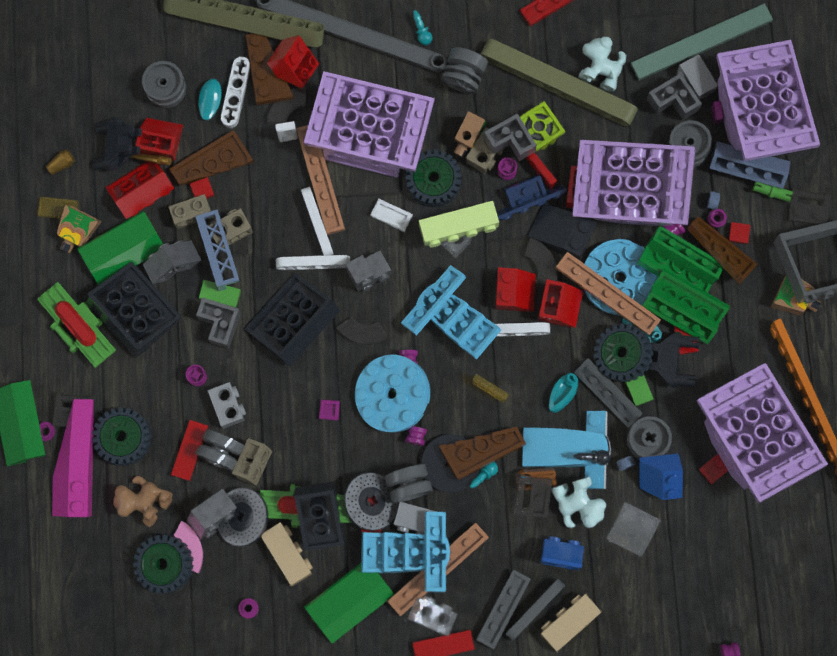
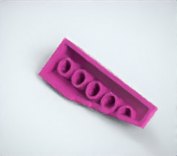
M94 399L73 400L53 475L52 516H92Z

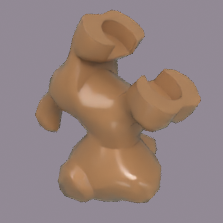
M136 476L132 482L142 486L140 492L135 494L131 489L120 485L115 489L113 504L117 509V514L121 517H128L134 510L143 513L144 524L151 527L158 517L155 515L158 510L152 506L153 502H159L160 507L166 510L172 502L173 494L170 491L158 488L152 482H147L143 477Z

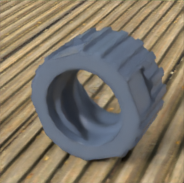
M710 191L707 208H718L719 193Z
M628 456L616 462L620 471L636 465L633 456Z

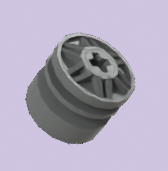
M460 47L452 48L447 59L449 65L444 67L441 81L456 91L467 94L477 93L478 85L481 83L479 76L484 75L488 61L474 51Z

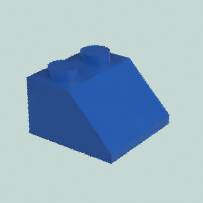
M679 454L639 458L640 489L662 500L682 498L683 468Z
M549 537V539H545L543 542L540 564L579 571L582 568L584 546H580L578 541L568 540V543L560 542V538Z

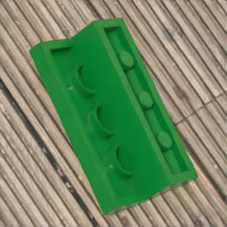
M142 211L77 249L96 282L100 285L130 262L137 266L149 259L148 257L156 253L163 243L147 215Z
M660 225L645 246L637 262L638 265L656 276L665 268L707 293L711 285L718 280L723 270V267L715 258Z
M665 268L662 269L642 304L648 311L695 337L700 336V340L707 345L717 333L719 323L730 308L728 304Z
M30 380L12 383L0 388V434L7 467L26 463V460L46 456Z
M360 563L304 608L330 642L334 643L394 596V593L378 573H361Z

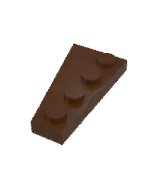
M259 34L246 35L257 105L294 99L287 81L278 78L267 64L274 53L267 37Z
M233 130L171 167L170 171L178 184L182 186L254 163V161Z
M697 217L687 228L739 285L756 267L757 263L700 217Z
M513 427L465 441L460 440L452 444L440 445L439 449L457 481L525 446L526 442L518 428Z

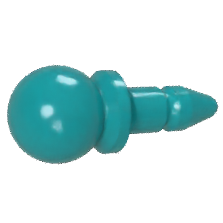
M414 10L413 16L418 28L416 31L418 42L422 45H428L432 41V34L427 31L428 27H424L421 16Z
M493 462L480 469V474L473 479L470 487L474 488L483 480H489L491 476H494L498 471L497 464Z

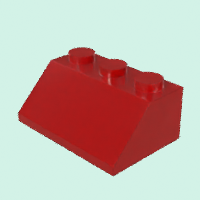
M146 161L105 187L126 219L135 216L141 209L151 206L154 201L168 195L174 189L159 164Z

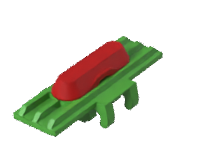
M59 282L38 298V301L55 320L50 328L53 331L55 330L70 347L71 353L80 349L96 368L116 351L97 328L103 322L93 315L89 310L90 307L85 302L78 306ZM62 324H65L66 327L77 338L76 342L64 330V328L61 326Z
M291 484L290 492L260 490V495L265 500L268 508V518L291 519V527L298 528L300 524L294 494L295 487L301 486ZM337 495L341 522L352 523L344 509V495Z

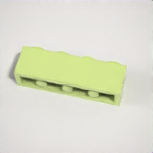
M493 201L419 220V228L424 246L429 247L439 246L440 242L444 241L449 243L459 240V237L463 236L467 238L478 235V232L482 231L489 233L499 227V220Z

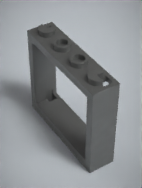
M837 220L779 234L773 242L798 304L803 302L809 304L818 298L828 299L833 297L834 294H837V284L806 291L788 246L836 235Z

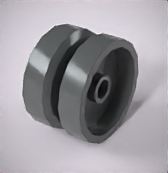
M158 61L146 68L142 77V85L148 99L160 108H171L178 105L186 94V83L181 70L169 61Z
M688 120L674 127L670 134L669 145L694 146V167L703 164L709 157L712 138L710 131L705 125L698 121Z
M644 417L635 422L627 434L626 445L629 452L638 460L642 457L660 456L669 450L672 443V434L669 426L663 420L657 417ZM646 437H650L652 439V442H647L645 440Z
M205 429L202 439L211 447L198 445L195 455L214 466L233 471L237 460L228 455V453L240 456L244 445L225 435Z
M425 464L402 468L384 477L387 487H398L390 492L392 503L412 500L433 492L430 481H419L428 475Z

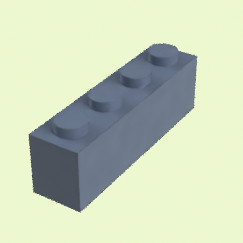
M716 142L710 163V169L782 189L784 188L790 168V161L772 156L744 161L741 150L736 151L732 145Z

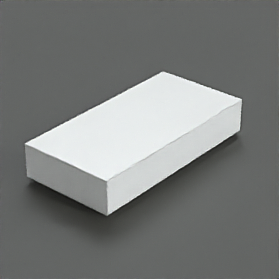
M294 121L276 124L279 142L298 139Z
M378 199L370 216L405 232L413 214Z

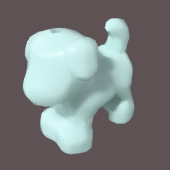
M602 37L584 44L583 53L592 60L590 68L587 67L580 72L579 78L582 81L591 82V80H595L597 74L604 75L606 80L601 83L600 89L611 93L617 87V78L626 61V55L624 52L619 51V59L617 61L609 60L607 57L611 52L613 42L609 37Z
M590 477L573 482L575 492L569 496L566 494L569 489L567 483L551 488L552 494L559 503V510L563 514L564 523L567 528L575 527V524L571 521V515L577 511L580 512L581 520L585 527H594L603 520L606 508L605 501L603 499L590 500L586 492L587 488L591 486Z

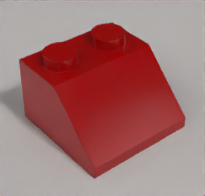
M498 268L495 310L534 312L536 274L515 268Z

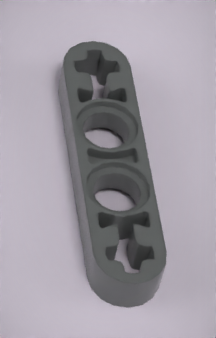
M557 579L506 635L513 641L565 585Z

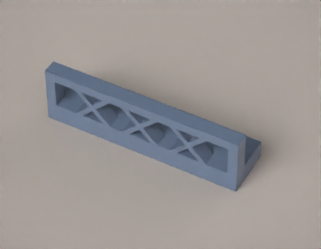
M214 210L195 217L219 291L227 289L226 285L239 282L240 280L218 210ZM215 216L217 222L214 228L207 226L205 219ZM214 233L222 236L219 246L212 243L211 238ZM220 250L228 255L225 263L217 259ZM225 268L233 271L234 278L223 279L222 273Z

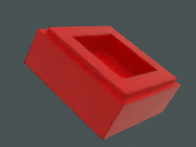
M208 177L190 183L195 197L205 194L208 199L214 196Z
M731 222L728 241L747 245L750 225Z

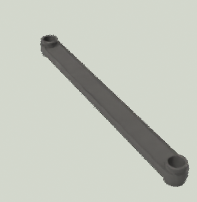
M256 0L258 7L262 10L321 23L324 25L325 33L428 70L440 73L444 71V67L447 65L446 58L442 54L293 1L269 0L268 3L262 4L260 3L262 0ZM437 60L443 62L441 66H436L433 63Z

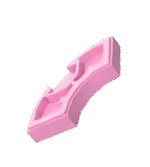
M181 521L174 536L180 538L182 542L188 545V549L192 552L191 557L194 559L192 561V565H194L192 571L199 574L203 563V550L200 539L187 523Z

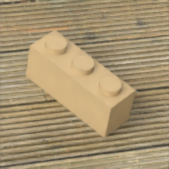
M279 523L264 532L261 537L290 585L294 586L312 574L310 570L313 567L307 558L303 560L300 555L302 549L298 542H292L290 536L293 534L288 526H283Z
M580 594L571 601L573 605L568 610L564 607L556 614L558 619L553 623L549 620L541 627L543 632L540 635L555 652L560 650L601 613L586 594L582 597Z

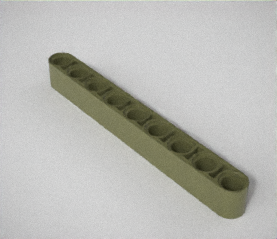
M163 0V10L168 14L281 40L300 35L304 43L311 47H319L323 44L324 25L318 22L223 0Z
M494 39L487 40L480 54L488 63L623 126L629 127L638 110L636 106Z

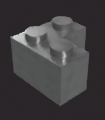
M681 73L650 91L647 97L656 114L673 105L682 120L699 111L701 102Z
M518 114L484 132V140L493 154L509 145L519 161L536 152L537 145Z
M180 240L171 245L169 243L161 245L156 253L148 257L149 259L143 266L152 284L169 280L177 272L192 269L201 259L192 241L183 242V240Z
M381 251L367 258L361 255L346 264L347 273L358 292L371 289L373 287L372 284L378 281L380 283L384 282L391 275V269Z
M202 297L196 316L201 321L213 324L208 340L211 344L229 349L241 315L240 310Z
M222 489L191 510L187 523L200 540L205 536L208 539L217 532L216 529L219 527L218 524L223 520L227 522L235 516L234 512L237 507Z

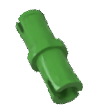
M757 181L754 183L755 187L753 186L752 191L768 195L769 198L775 197L788 203L791 200V197H789L793 193L791 190Z

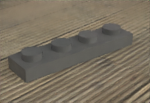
M589 358L574 372L628 428L643 414Z
M515 570L512 571L476 639L477 641L492 649L495 648L529 584L530 578Z

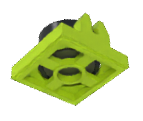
M545 101L520 116L537 145L536 151L546 149L549 144L552 145L558 137L565 134V130Z

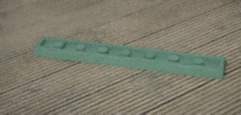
M762 4L633 61L630 65L639 81L772 22L773 18L766 5Z

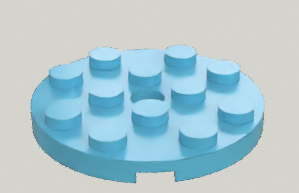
M616 239L602 243L590 253L585 262L586 266L641 306L658 277L637 264L644 247L630 240ZM623 273L626 279L623 282H619L615 279V275ZM584 290L589 300L597 308L609 314L619 315Z
M385 355L370 362L361 372L355 388L356 406L361 417L373 428L384 432H401L414 426L423 417L427 403L429 404L430 385L425 372L416 362L400 355ZM391 388L396 390V396L393 399L388 397V392Z

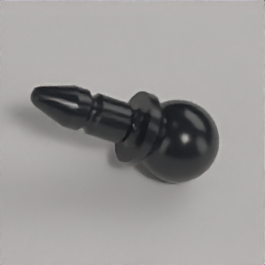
M593 450L591 453L580 452L573 455L578 460L591 461L592 464L606 465L610 461V455L606 450Z

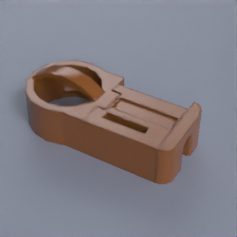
M554 468L522 469L516 474L515 480L517 486L522 490L536 489V486L553 484V487H555L556 472ZM532 479V482L526 486L521 485L518 481Z

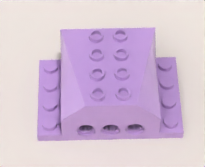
M791 40L717 54L716 58L721 73L718 79L719 101L722 104L725 130L728 141L736 151L741 150L744 161L820 146Z
M323 71L304 145L323 149L324 158L327 161L398 178L399 168L416 172L434 98Z
M580 140L573 217L594 218L600 221L648 226L688 225L695 147Z
M766 363L697 400L707 418L704 423L714 448L731 476L744 490L749 488L758 503L828 465Z

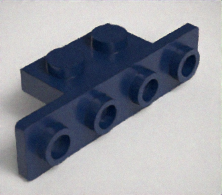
M540 175L507 187L504 190L510 206L496 212L498 220H507L511 218L512 214L517 212L524 213L529 210V207L534 205L541 206L548 199H558L563 196V193L567 192V188L560 185L546 191Z

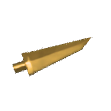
M139 154L130 156V158L157 164L171 165L172 163L171 158L159 155Z

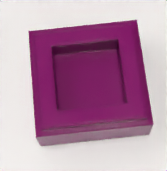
M716 101L713 102L711 111L714 125H720L724 116L721 102Z
M321 400L319 420L338 421L340 401Z

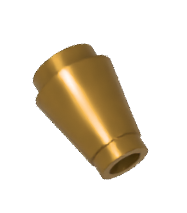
M67 149L61 150L46 165V168L53 175L72 166L75 159Z

